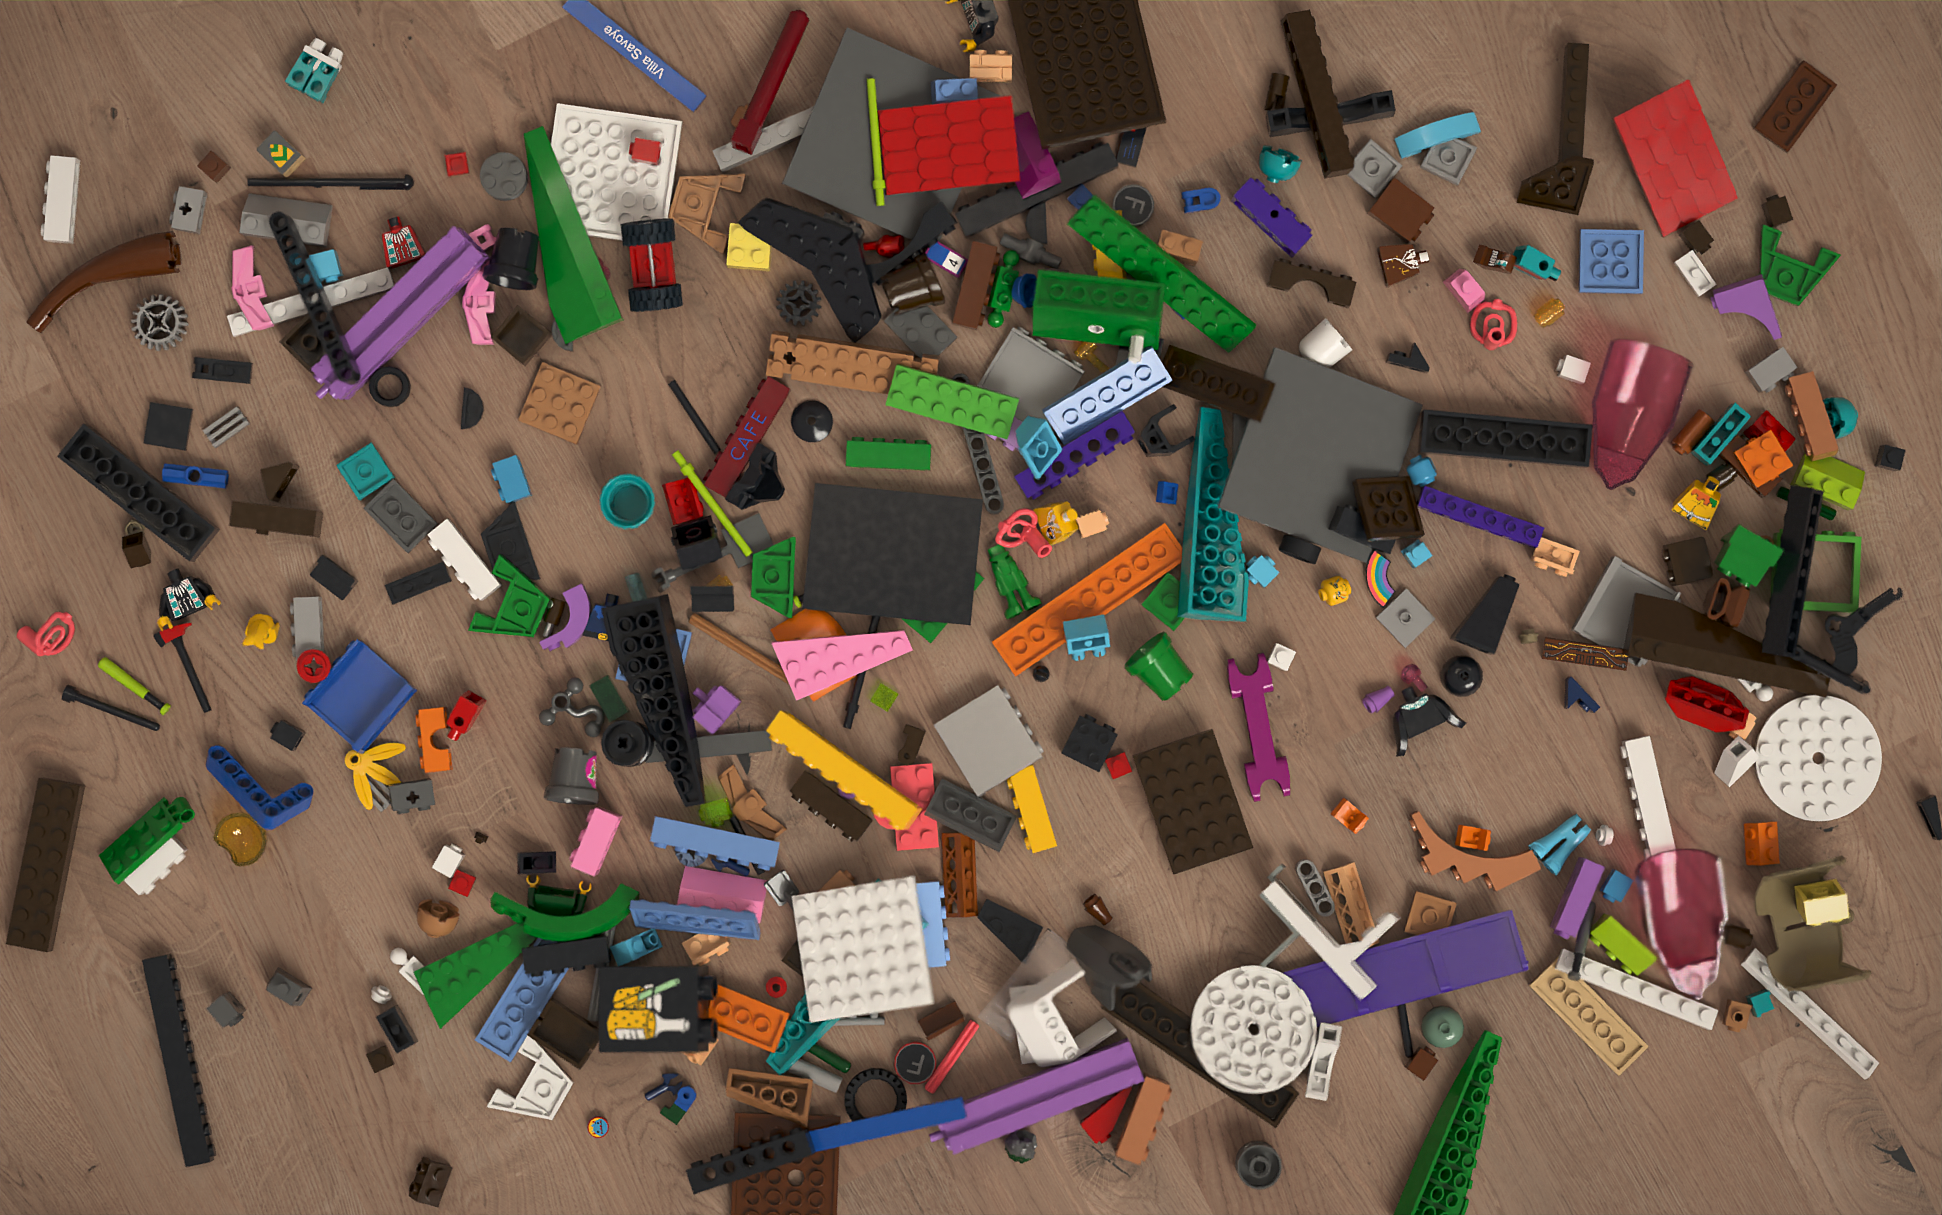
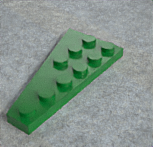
M524 923L512 925L414 971V975L439 1029L449 1022L521 954L522 948L528 947L537 938L524 933Z

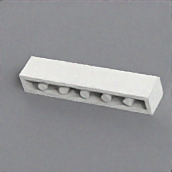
M1650 736L1622 741L1623 746L1620 747L1622 758H1626L1627 767H1625V774L1632 784L1629 791L1631 799L1635 800L1637 808H1634L1636 820H1640L1641 823L1639 835L1641 841H1645L1646 849L1643 850L1646 862L1649 861L1650 865L1678 860Z

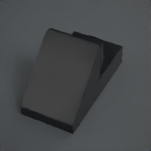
M1415 342L1412 344L1409 358L1406 357V353L1394 351V353H1389L1386 363L1423 373L1429 372L1430 367Z
M556 851L517 853L518 874L556 873Z

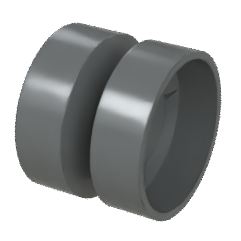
M1251 1141L1246 1143L1239 1149L1235 1158V1168L1244 1184L1253 1189L1269 1188L1277 1182L1281 1175V1159L1275 1149L1266 1142Z

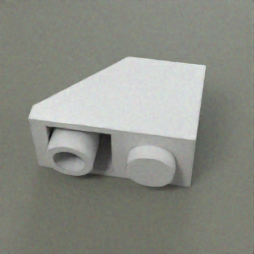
M1738 736L1723 750L1714 773L1730 787L1759 759V756L1747 742Z

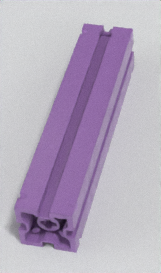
M453 226L448 231V234L443 236L344 335L361 373L359 382L349 385L338 380L328 356L325 354L320 359V362L311 368L315 373L313 377L320 384L325 383L315 393L317 397L322 399L329 393L335 399L350 400L355 395V392L360 390L370 380L375 371L382 368L491 257L462 228ZM342 350L337 353V360L343 357ZM348 369L346 371V379H349L351 377V369Z
M1124 1038L1118 1042L1085 1053L1070 1063L1054 1065L964 1100L967 1118L939 1124L940 1130L929 1134L931 1142L944 1138L948 1151L952 1150L953 1154H956L1130 1087L1133 1084L1144 1081L1130 1042L1128 1038Z

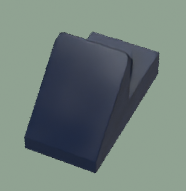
M1568 676L1565 679V709H1568L1579 700L1578 705L1586 713L1588 711L1595 713L1600 706L1571 676Z

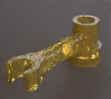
M1080 341L1081 344L1074 353L1082 361L1086 358L1102 373L1110 369L1093 354L1098 347L1095 343Z

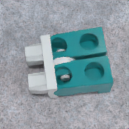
M315 38L310 46L305 45L303 52L285 82L288 86L324 104L327 98L326 95L342 68L340 62L343 52L332 47L329 55L326 56L322 54L326 43Z

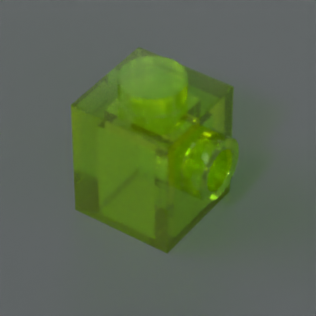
M727 797L701 804V809L698 810L701 821H705V825L711 824L712 828L724 825V820L733 817Z

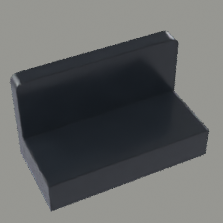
M321 555L317 561L318 565L311 572L310 576L340 600H344L358 580L327 556Z
M690 586L693 612L734 611V586Z

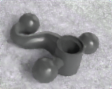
M574 677L567 682V689L564 692H557L553 696L552 706L550 709L541 711L539 720L541 724L549 726L555 722V715L558 711H566L575 718L585 717L594 713L596 720L588 722L585 726L587 736L594 738L601 733V726L604 723L605 715L603 710L596 705H589L579 710L571 705L570 697L573 694L580 693L584 686L581 679ZM558 696H564L567 699L565 707L556 705L555 699Z

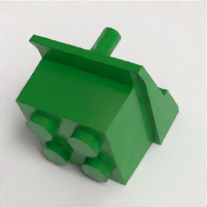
M1738 524L1721 538L1724 544L1714 563L1718 565L1717 570L1729 577L1734 574L1737 576L1735 580L1748 588L1750 585L1756 587L1770 566L1774 567L1783 549Z

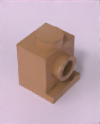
M1727 999L1722 1024L1727 1025L1730 1031L1740 1032L1741 1029L1746 1030L1752 1005ZM1737 1013L1741 1014V1019L1739 1021L1735 1020V1015Z

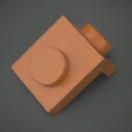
M1345 798L1340 801L1331 813L1333 817L1355 834L1365 826L1366 821L1369 819Z
M1458 825L1455 845L1487 851L1491 840V831Z

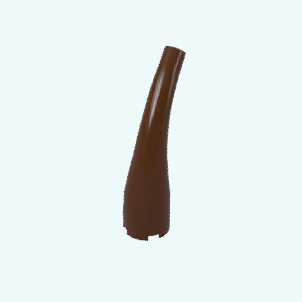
M173 231L136 238L111 248L87 261L66 276L48 293L28 318L27 324L42 333L54 319L55 313L66 302L95 284L179 273L180 270L176 266L181 265L179 244H174L172 239L176 237V234Z

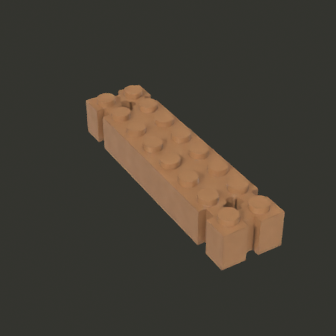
M773 330L769 351H774V355H770L768 358L766 376L783 378L784 373L791 374L792 380L888 394L897 364L937 375L940 356L923 354L922 358L914 357L915 352L801 334H798L797 339L790 338V333ZM789 352H792V356L796 357V359L789 360L785 354L788 355Z

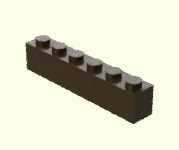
M1568 43L1564 49L1558 163L1573 155L1583 157L1589 44Z

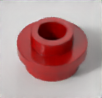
M772 977L766 984V991L771 997H782L787 991V983L781 977ZM773 984H779L780 990L774 991L772 988Z

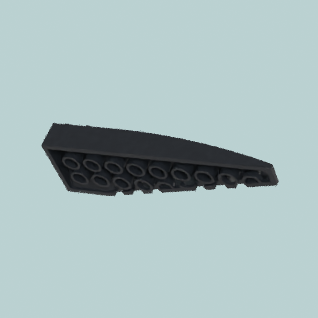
M668 594L601 608L610 650L619 663L618 667L621 673L625 675L629 684L627 686L630 692L634 694L637 701L636 705L650 734L653 735L657 743L656 747L659 753H662L666 762L665 766L668 772L670 771L672 774L673 783L684 806L705 804L704 783L693 710Z

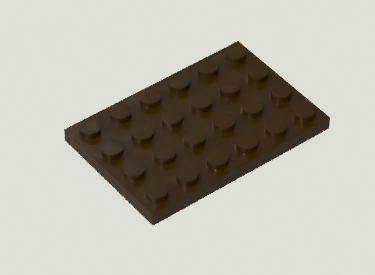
M1213 728L1133 755L1173 875L1253 848Z

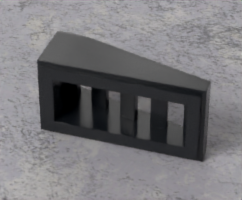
M1930 795L1917 801L1916 804L1934 840H1942V827L1936 795Z

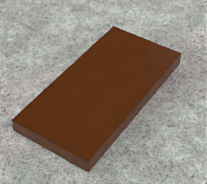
M1803 60L1753 129L1788 153L1836 88L1837 84Z

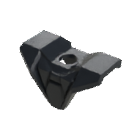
M758 443L750 455L749 467L742 479L732 486L725 500L741 510L758 503L779 500L784 494L785 488L778 473L776 453L763 446V444Z

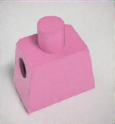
M1458 269L1443 282L1467 313L1485 300V292L1465 269Z

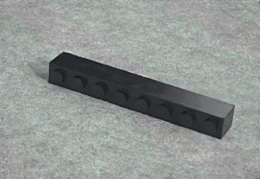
M1099 142L1091 146L1092 150L1084 153V151H1080L1072 155L1073 159L1067 162L1064 159L1056 162L1055 165L1059 172L1061 183L1022 199L1015 183V186L1009 189L1005 186L996 190V195L990 198L988 195L977 199V204L972 206L966 204L959 207V212L955 213V216L965 238L971 237L1027 211L1039 203L1046 202L1081 184H1085L1117 169L1119 165L1109 143L1103 145V142Z
M1790 487L1787 498V510L1784 515L1783 533L1780 537V548L1783 549V552L1777 560L1776 573L1773 578V590L1769 600L1770 607L1766 619L1765 636L1762 641V653L1795 658L1824 491L1809 487Z

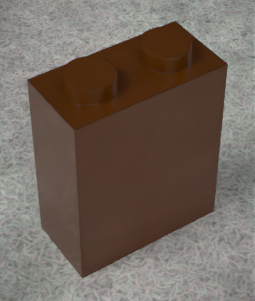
M1394 177L1367 214L1408 244L1410 240L1415 242L1422 232L1419 228L1422 224L1425 223L1427 225L1434 217V214L1431 212L1435 207Z

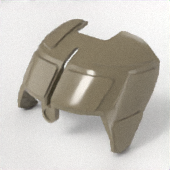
M1843 855L1810 864L1808 867L1770 873V875L1763 877L1756 890L1754 898L1756 915L1770 916L1777 950L1766 956L1768 968L1773 978L1789 992L1817 989L1832 983L1837 985L1866 980L1872 975L1871 970H1861L1842 962L1843 937L1841 925L1851 923L1854 920V912L1850 908H1848L1849 918H1844L1842 921H1827L1817 926L1807 925L1787 930V926L1805 922L1797 910L1794 886L1826 881L1824 876L1836 865L1840 866L1847 862Z

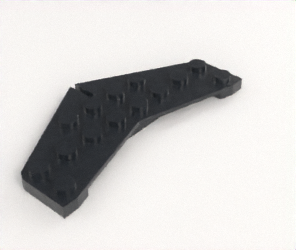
M771 198L762 199L738 221L744 230L812 272L846 335L853 343L858 342L878 324L881 319V312L857 232L844 243L841 242L854 228Z

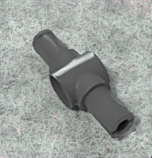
M1004 233L1000 241V245L1016 251L1020 259L1035 265L1041 262L1056 269L1061 264L1062 258L1047 252L1043 248V244L1030 238L1019 240Z

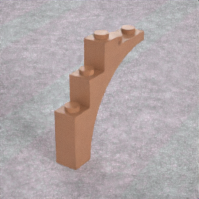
M1419 811L1409 814L1411 817L1408 820L1414 832L1418 831L1421 837L1418 839L1422 850H1427V853L1420 856L1422 861L1419 863L1424 873L1428 872L1431 876L1454 866L1452 873L1456 881L1460 880L1461 883H1466L1486 874L1484 881L1487 887L1498 891L1541 870L1533 851L1530 849L1515 855L1499 858L1478 857L1466 854L1440 839L1427 825Z

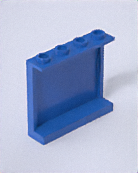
M357 639L348 644L345 649L346 653L342 657L339 656L335 659L329 675L320 681L314 689H310L305 694V700L302 704L308 706L350 743L357 753L363 754L416 693L417 689L369 646Z

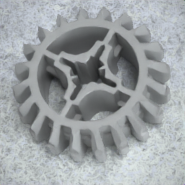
M159 294L158 300L155 295H151V302L144 298V306L139 303L136 305L140 311L132 312V314L137 316V319H131V323L137 324V326L131 329L134 332L139 331L135 338H142L140 341L141 345L144 346L148 343L147 348L150 350L155 345L156 351H160L163 346L164 350L167 351L169 350L168 343L172 347H176L175 339L180 342L183 341L179 335L180 333L187 334V331L183 330L182 326L187 327L189 323L182 320L188 318V315L180 314L185 308L183 306L177 308L179 301L174 300L172 302L171 296H167L164 301L163 294ZM157 306L168 307L160 314H154L150 311ZM172 312L175 316L174 330L169 324ZM145 316L150 320L147 333L144 328ZM153 317L162 320L161 322L166 328L158 326ZM160 331H165L169 334L164 339H152L153 335H157Z

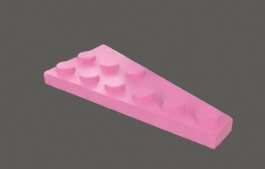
M904 630L771 642L796 701L912 651Z

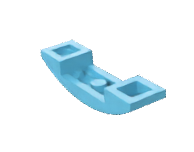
M1471 112L1433 122L1405 133L1394 140L1400 157L1403 159L1421 153L1422 150L1459 137L1462 139L1480 133L1481 130L1475 113Z

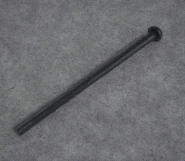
M405 174V178H248L247 184L248 186H309L315 188L334 186L360 187V190H410L414 185V180L410 175Z

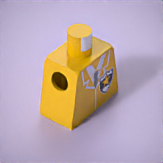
M1068 501L1049 503L1033 509L1037 514L1042 534L1050 545L1065 541L1078 530L1077 512L1071 509Z

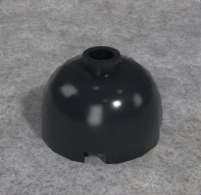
M1466 655L1450 658L1443 665L1440 672L1441 683L1450 694L1457 697H1467L1474 694L1480 688L1483 681V671L1480 664L1474 658Z

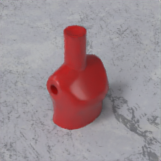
M886 234L878 241L864 242L863 247L865 251L877 250L878 254L882 256L892 257L903 251L904 238L901 235L891 236Z

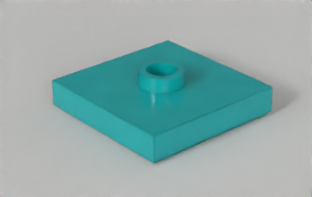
M372 442L336 465L359 501L395 478Z

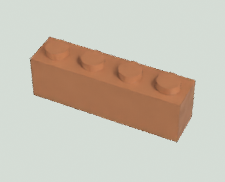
M1814 372L1788 378L1784 389L1786 396L1791 398L1793 404L1791 405V412L1794 417H1797L1799 423L1797 424V430L1800 437L1803 436L1805 444L1803 447L1806 456H1810L1811 462L1835 456L1839 448Z

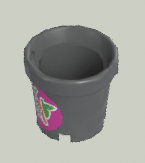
M555 748L549 786L545 788L544 799L566 804H598L599 793L596 790L597 752L589 750V753H584L583 749Z

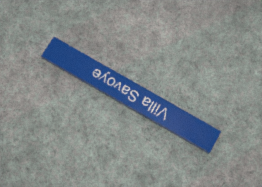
M567 0L562 8L693 113L707 97L589 1Z

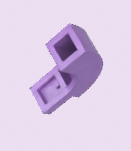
M584 584L577 585L563 592L570 609L568 624L560 632L540 641L542 649L548 648L549 651L560 647V642L562 641L565 647L568 648L583 636L591 615V602Z

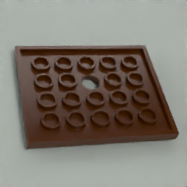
M735 1112L734 1149L742 1147L743 1150L751 1148L750 1143L762 1140V1143L769 1142V1137L780 1133L782 1137L790 1135L789 1130L801 1127L802 1130L808 1129L811 1131L840 1124L841 1116L809 1115L806 1128L771 1113ZM786 1141L785 1148L793 1152L795 1148L793 1142ZM767 1147L765 1150L766 1156L774 1158V1150ZM839 1147L818 1151L811 1156L733 1181L731 1215H837ZM747 1154L746 1162L754 1165V1156ZM792 1170H800L804 1174V1182L801 1185L793 1186L788 1181V1174Z

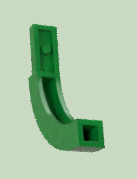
M620 883L613 895L597 908L580 915L556 917L538 913L496 892L493 893L490 900L491 908L496 913L508 915L516 923H524V933L545 940L567 942L600 935L619 924L631 912V900H639V892Z

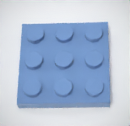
M1580 229L1579 293L1643 294L1644 230Z

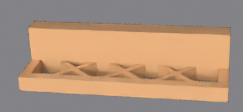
M1355 862L1323 872L1346 944L1352 943V934H1355L1358 940L1361 941L1364 939L1361 935L1372 926L1375 928ZM1338 873L1339 885L1334 883L1332 874ZM1340 893L1346 898L1345 905L1339 900ZM1346 913L1352 917V925L1346 922ZM1377 939L1371 946L1380 943L1379 939Z

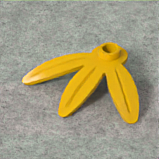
M387 743L373 747L363 754L357 753L355 750H351L346 754L345 764L349 769L354 770L355 790L366 809L370 810L373 807L372 791L366 773L386 785L401 783L391 771L373 763V761L388 759L402 753L406 749L404 744ZM354 756L358 757V761L356 763H352V758Z

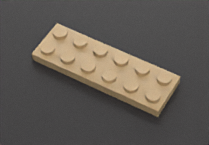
M1556 957L1529 986L1620 1076L1649 1046L1584 980H1570L1568 974L1556 970L1555 966L1558 957Z

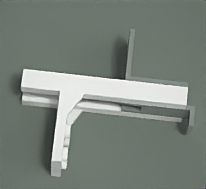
M1284 864L1279 865L1267 877L1272 884L1259 896L1290 928L1293 934L1260 965L1262 967L1268 966L1302 935L1360 999L1365 998L1378 985L1355 960L1401 917L1396 912L1391 914L1387 912L1377 920L1379 923L1377 927L1374 928L1372 926L1361 935L1364 939L1340 945L1284 883L1276 878L1286 867Z

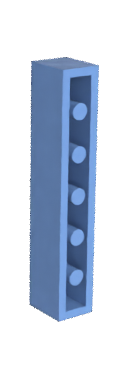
M656 816L650 839L651 842H654L655 847L666 849L667 845L675 846L674 851L687 853V849L696 851L695 855L708 857V854L716 855L717 860L728 862L729 858L737 859L736 864L749 866L750 862L758 864L757 868L770 870V867H775L780 842Z

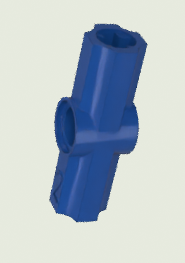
M164 463L162 481L227 489L229 471ZM197 470L200 473V478L198 481L193 482L191 474Z

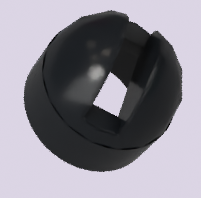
M1040 665L1033 670V677L1036 681L1045 682L1049 678L1050 672L1047 667ZM1037 670L1042 673H1046V677L1037 675Z

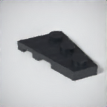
M986 899L977 918L1025 965L1043 926Z

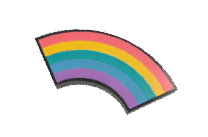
M1374 549L1366 565V582L1373 599L1379 606L1384 608L1396 592L1389 584L1387 578V571L1391 561Z

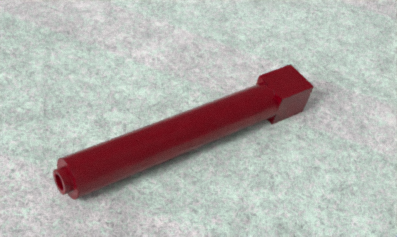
M796 10L790 12L743 119L740 118L731 138L733 149L750 155L753 154L762 134V126L810 21L804 11Z

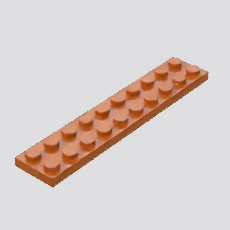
M1166 523L1162 524L992 641L993 645L1016 677L1066 642L1063 622L1106 615L1182 562V546Z

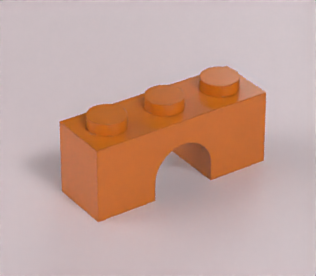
M446 707L418 710L419 714H416V725L420 727L421 735H418V745L423 750V756H420L421 769H425V773L453 770L451 749H439L433 743L434 733L439 729L448 728L446 724L448 720Z

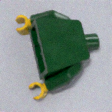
M531 875L527 876L526 881L530 885L527 892V906L529 909L556 917L580 915L584 911L587 901L586 893L590 892L591 883L588 890H583L581 888L583 881H581L579 884L580 894H578V890L539 885L541 879L538 875H536V882L531 883Z

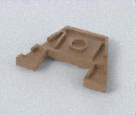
M726 174L679 177L668 218H672L675 223L721 254H724L729 235L708 230L719 189L722 188L741 194L746 175Z

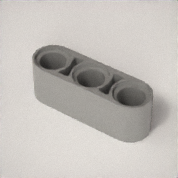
M1308 859L1299 860L1295 865V871L1315 911L1321 916H1330L1335 910V905L1317 868ZM1303 863H1308L1311 866L1310 873L1306 875L1300 872V866ZM1318 882L1320 884L1319 892L1311 893L1309 889L1311 883ZM1322 901H1328L1330 904L1327 912H1321L1319 909Z

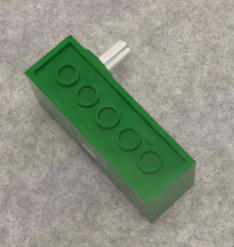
M1038 270L1033 304L1032 336L1130 347L1128 360L1132 361L1133 364H1137V362H1141L1143 348L1152 346L1154 350H1158L1165 284Z

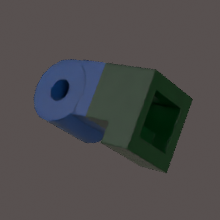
M690 1085L683 1086L678 1091L677 1099L671 1108L665 1105L660 1114L677 1125L694 1102L696 1090Z

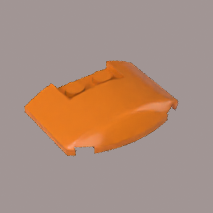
M808 609L802 610L770 630L776 641L779 642L847 636L840 624L828 612ZM856 675L847 678L841 682H838L834 685H831L827 688H824L820 691H817L813 694H810L809 696L814 702L822 696L826 695L827 693L831 692L832 690L836 689L837 687L841 686L842 684L846 683L847 681L851 680L852 678L856 677Z

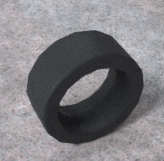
M391 366L382 367L375 371L370 378V394L376 402L383 406H399L405 402L410 394V380L398 368ZM385 375H395L402 382V391L394 399H386L378 392V382Z
M1291 535L1283 536L1278 549L1290 557L1310 564H1316L1321 552L1320 547Z

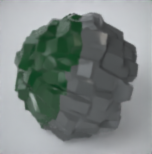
M1025 1129L1016 1130L1014 1133H1011L1005 1140V1150L1008 1157L1013 1159L1014 1162L1019 1161L1022 1164L1035 1157V1148L1037 1147L1036 1135Z

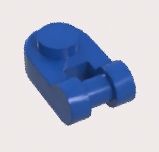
M1214 188L1182 192V199L1185 200L1184 213L1188 214L1216 208L1221 197L1219 192ZM1199 197L1200 204L1194 205L1193 198Z

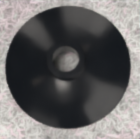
M812 400L805 401L794 410L791 417V426L796 436L801 440L811 443L819 442L831 432L833 417L829 408L823 403ZM810 417H814L816 419L814 425L808 424V419Z

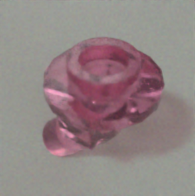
M1410 664L1404 667L1401 673V680L1404 683L1410 684L1414 682L1421 692L1428 688L1419 677L1422 673L1417 665Z

